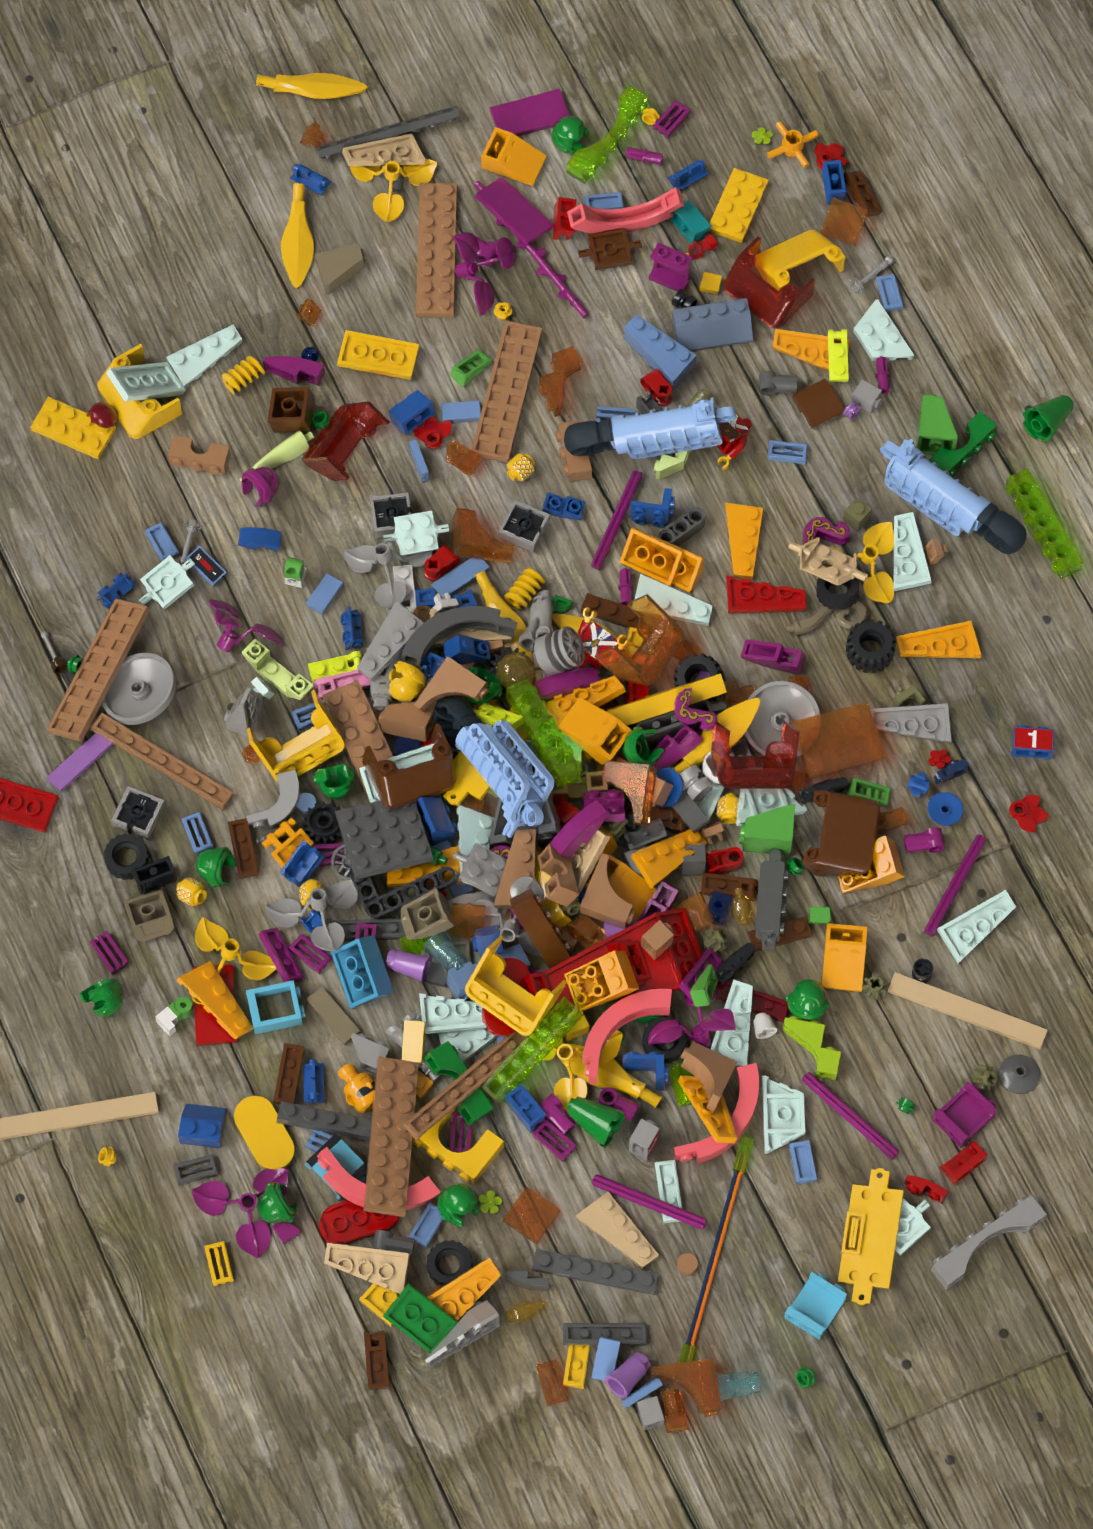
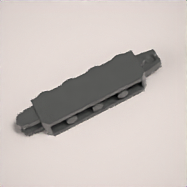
M706 699L688 705V708L713 712L717 716L726 710L727 706L725 702L714 704ZM674 710L635 724V727L643 728L644 730L654 729L657 731L655 734H644L649 748L657 746L667 734L673 738L684 726L683 723L677 720ZM700 722L687 725L695 732L701 731L699 729Z
M778 849L770 851L769 861H764L760 864L755 936L761 940L763 951H774L776 942L780 939V934H784V922H781V916H785L786 904H782L783 899H787V887H784V882H788L789 870H785V862H782V854Z

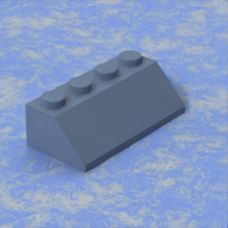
M747 298L673 309L672 323L676 342L690 351L753 342L751 314Z

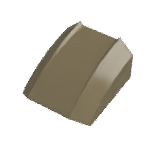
M437 888L401 907V923L407 939L410 940L441 933L454 927L456 924L449 903Z
M162 889L124 901L136 940L146 942L163 935H169L174 929L173 920Z

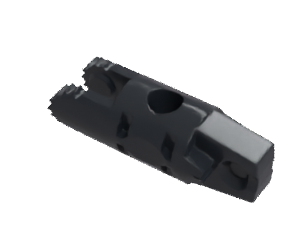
M846 777L812 784L799 791L802 804L814 802V791L818 790L841 792L847 788L849 780Z
M748 942L744 944L738 951L730 955L715 972L718 983L721 986L735 977L748 964V961L754 955L755 945Z

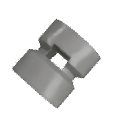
M697 765L688 767L680 774L683 781V790L687 789V794L694 802L705 798L714 788L708 778L703 777L704 774Z

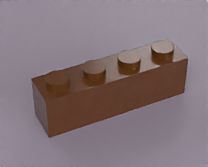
M530 888L510 899L513 912L549 969L571 958L570 951L572 947L567 939L563 940L561 937L563 933L558 924L554 925L551 921L553 917L548 909L545 910L543 908V901L538 893L535 894Z

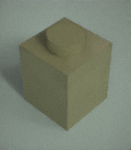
M856 498L845 509L843 521L858 532L870 520L872 509L859 498Z

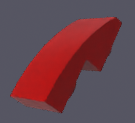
M908 1175L905 1179V1187L913 1195L921 1196L926 1191L930 1199L935 1202L939 1201L941 1204L947 1198L948 1191L932 1181Z

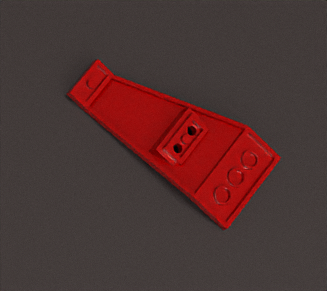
M686 908L654 913L544 972L528 974L524 978L530 994L535 996L542 989L552 992L563 980L566 981L564 974L614 950L626 951L639 989L609 1002L620 1001L629 995L651 989L681 990L678 985L702 956ZM660 920L663 924L666 922L671 926L674 931L672 945L654 960L641 946L642 936ZM567 983L548 1013L576 1008Z

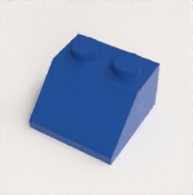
M436 797L418 798L419 813L432 846L448 840V842L455 840L457 827L454 820L450 821L449 819L450 810L447 803L443 804L442 799Z
M186 1104L181 1116L178 1133L180 1144L221 1148L227 1108Z

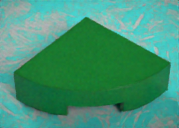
M555 595L552 601L553 614L566 613L573 606V601Z

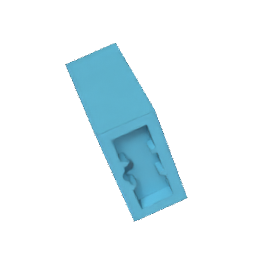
M294 980L246 990L255 1034L303 1024L302 1017H305L303 1005L299 1006L298 1004L301 994L299 986L295 987ZM291 991L295 1010L294 1015L260 1021L256 998Z

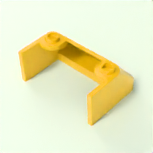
M142 344L114 358L97 384L104 400L114 407L117 419L127 434L134 439L142 438L182 415L179 398L172 400L162 407L157 400L152 398L146 399L141 403L139 400L125 402L106 374L109 368L139 365L146 361Z
M315 690L311 691L317 708L311 714L314 727L281 745L273 737H267L259 741L250 727L246 729L251 746L276 782H278L277 774L296 770L298 776L340 753L344 748L343 738L330 712Z
M499 936L485 950L465 986V992L470 999L521 1035L527 1036L538 1027L554 1006L567 981L563 980L552 992L542 989L533 996L502 974L506 963L496 951L504 937Z

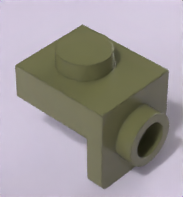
M912 685L906 690L901 689L895 694L893 705L894 707H903L912 701L917 705H924L925 695L920 689Z
M625 818V821L603 822L601 827L609 831L616 842L626 831L624 826L628 820Z

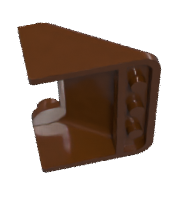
M826 790L814 791L813 801L818 807H826L820 846L819 848L810 847L807 849L803 857V865L815 876L862 875L867 873L872 865L880 805L871 799Z

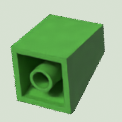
M934 394L923 395L919 413L916 448L923 454L934 455L941 447L955 450L958 436L943 398Z
M789 804L746 818L745 825H741L739 844H743L742 851L770 854V851L773 849H778L782 855L790 856L795 804Z

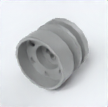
M570 626L555 630L553 633L545 634L535 640L534 652L541 669L549 676L580 666L584 662L585 650L578 633Z

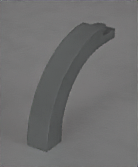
M466 606L441 612L424 622L411 635L403 649L401 661L420 667L424 656L436 642L449 634L462 630H488L513 638L517 622L510 618L500 617L501 610L491 607Z

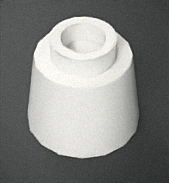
M759 1013L755 1016L753 1024L757 1039L769 1038L776 1034L777 1028L770 1015Z

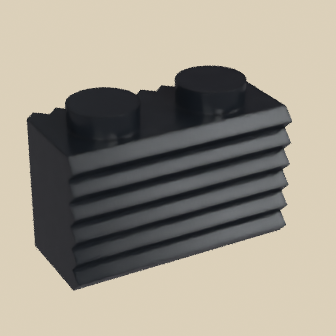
M169 856L131 870L140 894L147 891L150 892V890L157 889L162 885L165 886V884L169 885V882L177 881L176 872Z

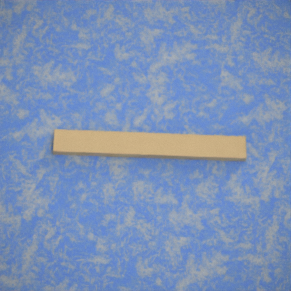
M896 972L888 988V992L1039 1050L1047 1033L1045 1028Z
M156 1092L0 1118V1140L157 1114L159 1111Z

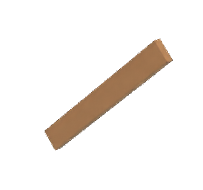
M104 713L100 714L91 727L93 732L222 810L225 809L234 796V792Z
M517 1031L506 1036L408 1119L403 1126L418 1140L525 1049L533 1040L529 1035L524 1036Z

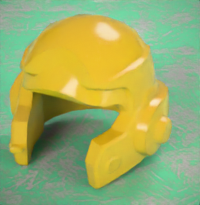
M398 661L394 664L396 670L392 669L389 673V680L392 682L389 684L388 692L398 701L410 702L420 692L424 691L427 679L420 669L406 662Z

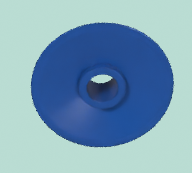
M943 792L934 795L930 799L927 810L934 822L947 826L955 824L960 820L963 814V805L955 795ZM942 809H946L948 812L944 813Z

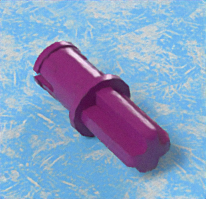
M628 147L626 158L639 160L642 163L649 162L661 165L663 153L647 151L646 148L641 150Z
M880 356L876 359L877 373L875 377L878 380V388L882 390L881 394H887L890 392L888 361L886 357Z
M623 568L619 571L620 585L618 590L621 597L620 604L632 606L633 585L631 584V570Z

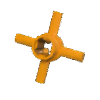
M779 121L776 127L784 137L782 146L767 152V157L772 159L784 153L788 157H796L803 168L808 167L809 162L802 153L803 145L817 138L818 132L814 130L802 136L797 130L788 131L783 122Z

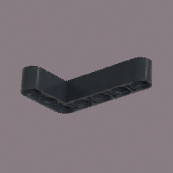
M446 866L381 896L373 876L355 880L352 868H350L349 872L366 914L374 919H382L401 910L402 906L435 888L442 891L455 885L459 880L458 872ZM447 871L453 873V878L450 881H445L444 874ZM433 879L435 882L434 888L428 890L426 883L428 880ZM371 886L372 894L366 897L364 889ZM411 888H415L417 891L414 898H409L408 891ZM393 896H397L398 904L392 907L390 899ZM378 904L380 912L377 915H373L372 907Z

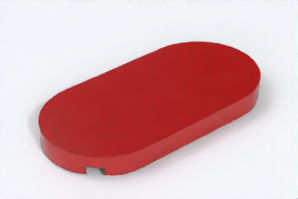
M504 958L506 967L502 974L529 992L524 978L530 974L528 967L517 958ZM484 1008L482 1009V1020L490 1033L504 1037L516 1032Z
M346 1200L325 1209L319 1220V1230L322 1237L328 1243L347 1245L374 1236L377 1230H391L397 1224L400 1216L363 1211L364 1207Z

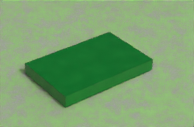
M410 1283L406 1285L383 1315L385 1319L430 1354L458 1323L455 1318Z

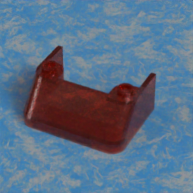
M758 236L737 257L724 280V291L735 300L747 298L750 312L769 327L777 329L782 327L813 296L815 280L812 278L801 290L793 285H786L779 291L751 270L756 264L755 256L760 252L761 238Z
M370 401L340 406L330 418L329 425L322 429L303 455L302 462L307 467L332 481L348 480L350 476L345 472L346 467L343 465L348 456L362 438L373 436L377 431V426L388 425L390 422Z
M714 722L711 755L718 782L727 789H785L790 787L794 781L800 731L789 723L784 722L781 741L770 743L766 748L765 757H730V730L720 723Z

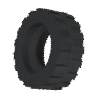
M818 578L816 592L818 601L824 607H828L831 610H845L848 607H852L853 604H856L857 599H859V579L854 578L841 584L847 587L846 593L833 594L829 592L828 588L835 584Z
M124 833L123 835H117L107 843L106 850H104L106 867L118 879H134L131 870L149 864L146 844L140 837H136L134 834ZM131 848L136 852L134 863L125 866L117 861V854L121 849Z
M665 1016L655 1018L644 1029L642 1040L644 1052L647 1054L649 1052L664 1054V1063L670 1064L673 1061L679 1060L685 1047H687V1034L683 1031L682 1035L675 1040L674 1045L667 1050L660 1049L656 1044L649 1046L648 1039L652 1029L663 1021L674 1020L672 1017L667 1018Z
M445 1240L437 1243L434 1248L432 1247L430 1254L427 1256L429 1277L436 1285L441 1287L473 1268L472 1257L468 1248L460 1242H455V1240ZM445 1255L456 1256L460 1261L458 1271L453 1274L444 1273L439 1266L441 1258Z

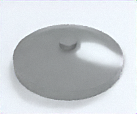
M138 653L126 657L102 702L105 711L112 719L126 725L142 724L154 719L167 708L173 699L176 690L175 672L164 658L153 653Z
M775 681L761 686L750 695L748 700L760 698V706L744 736L756 752L769 759L788 760L803 754L813 745L819 734L821 717L816 701L806 689L792 682Z

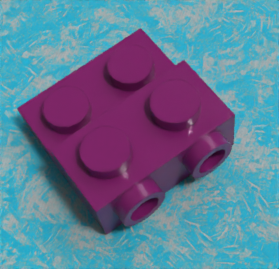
M612 789L608 792H599L598 790L583 792L584 808L599 800L610 812L603 822L625 821L623 791Z

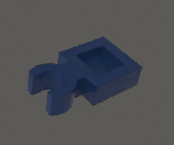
M966 759L954 760L948 764L946 769L935 772L934 779L936 783L940 784L947 779L951 780L967 773L969 765Z

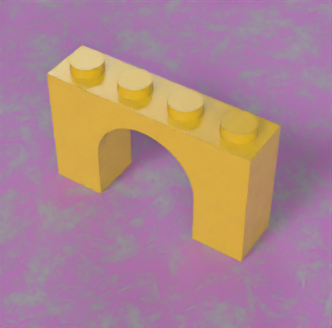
M454 1108L418 1140L412 1137V1143L417 1147L422 1146L425 1148L426 1153L433 1159H440L443 1162L442 1165L448 1170H454L459 1173L458 1176L464 1182L475 1184L504 1148V1141L487 1129L470 1150L461 1153L449 1151L441 1144L439 1134L443 1126L453 1115V1112H455Z

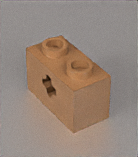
M659 920L642 936L641 946L655 960L672 945L674 931L666 922L663 924Z

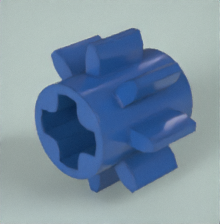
M918 771L916 776L911 775L907 789L912 790L911 795L920 798L921 793H927L931 781L926 779L927 774Z

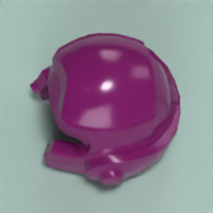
M268 467L250 468L241 477L242 493L244 495L252 491L253 484L259 493L260 499L254 505L255 507L270 503L274 494L278 491V476Z

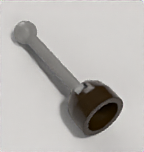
M43 631L41 637L45 639L54 658L51 661V668L56 674L62 673L68 668L64 658L57 657L48 639V632Z

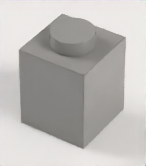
M862 379L852 393L851 403L855 401L857 406L871 413L882 402V390Z
M647 1395L637 1402L636 1407L644 1431L664 1425V1417L657 1396Z

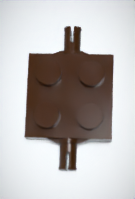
M625 228L588 234L589 249L578 250L579 258L590 256L595 270L631 265V249L642 248L641 240L630 242L626 236Z

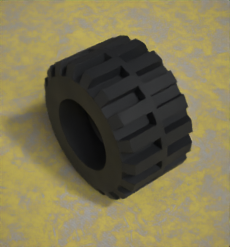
M870 619V622L863 620L861 625L859 623L855 624V627L850 630L846 644L847 659H850V664L852 666L856 665L857 670L864 669V673H868V670L876 673L877 669L882 671L884 666L888 667L890 661L894 658L896 637H894L893 630H889L887 624L882 625V621L874 622V619ZM872 640L877 642L882 649L877 652H868L860 644L864 641Z
M693 653V657L687 655L684 662L680 660V667L676 666V674H673L675 687L688 684L691 677L700 671L708 672L710 676L721 673L723 681H726L724 672L718 662L710 655L707 657L704 653H701L700 656L697 653ZM715 696V697L709 698L708 700H709V701L713 700V701L715 702V701H717V698H716V696Z

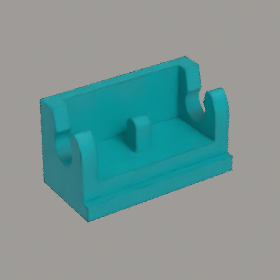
M690 200L684 202V206L673 211V217L670 218L690 244L695 240L698 242L706 237L707 234L705 232L709 231L712 227Z

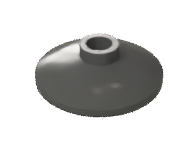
M1012 1055L1006 1058L1000 1066V1082L1005 1089L1012 1093H1028L1039 1082L1040 1072L1037 1064L1025 1055ZM1021 1069L1024 1074L1019 1075L1016 1071Z

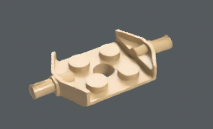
M819 537L804 545L791 541L788 549L798 552L801 570L840 586L854 578L864 582L867 580L868 574L856 568V553H854L853 557L820 544ZM830 564L831 567L826 568L823 565Z

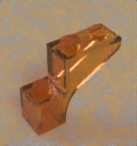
M574 346L553 353L552 362H550L553 372L539 377L538 391L541 396L545 397L546 407L549 412L552 411L554 417L559 416L562 411L565 381L570 375L581 370V360Z

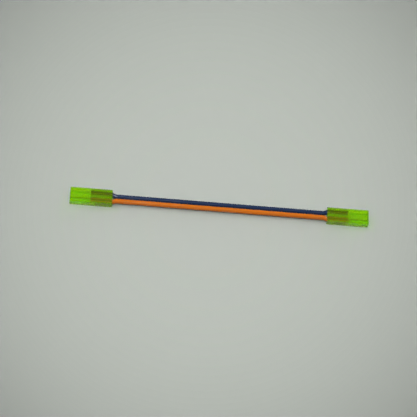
M741 1136L732 1168L734 1175L687 1342L683 1343L674 1380L685 1383L688 1380L696 1351V1337L740 1180L747 1169L755 1140L753 1138Z

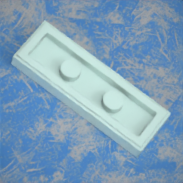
M675 1160L655 1162L660 1200L682 1209ZM662 1214L663 1223L679 1222L677 1219Z

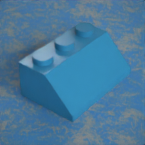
M374 935L358 938L341 946L336 951H331L350 1008L394 993Z

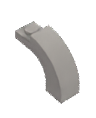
M296 770L276 775L280 787L279 799L270 809L247 815L246 818L250 827L259 828L265 826V822H269L270 828H274L292 816L297 808L301 791Z

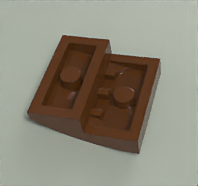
M826 379L792 395L800 413L803 412L810 428L825 422L845 410Z

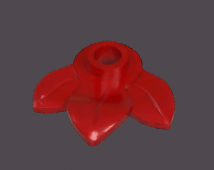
M821 142L818 143L814 149L818 168L823 170V162L841 160L842 167H844L848 160L842 157L844 150L842 145L833 143L826 146Z
M432 416L425 421L424 426L415 428L414 434L418 440L425 443L426 447L437 449L442 445L443 439L450 435L452 424L450 420L440 424Z
M1027 795L1021 801H1014L1009 807L1010 816L1016 819L1019 827L1027 832H1035L1036 824L1042 823L1048 818V814L1038 806L1039 796ZM1021 809L1022 813H1017L1015 810Z

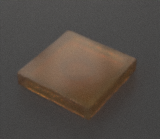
M833 198L820 233L856 246L869 210Z
M526 1187L502 1220L527 1239L537 1244L560 1213V1209Z

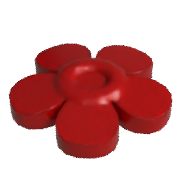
M941 749L939 754L936 750L930 752L929 765H936L937 769H944L945 764L951 763V757L947 756L946 750Z

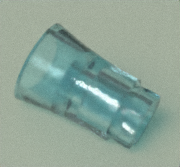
M444 931L433 935L424 946V951L439 962L447 971L454 967L456 970H459L463 967V964L467 963L464 956L457 950Z
M749 1371L714 1373L716 1398L718 1402H722L731 1398L760 1392L758 1373H749Z

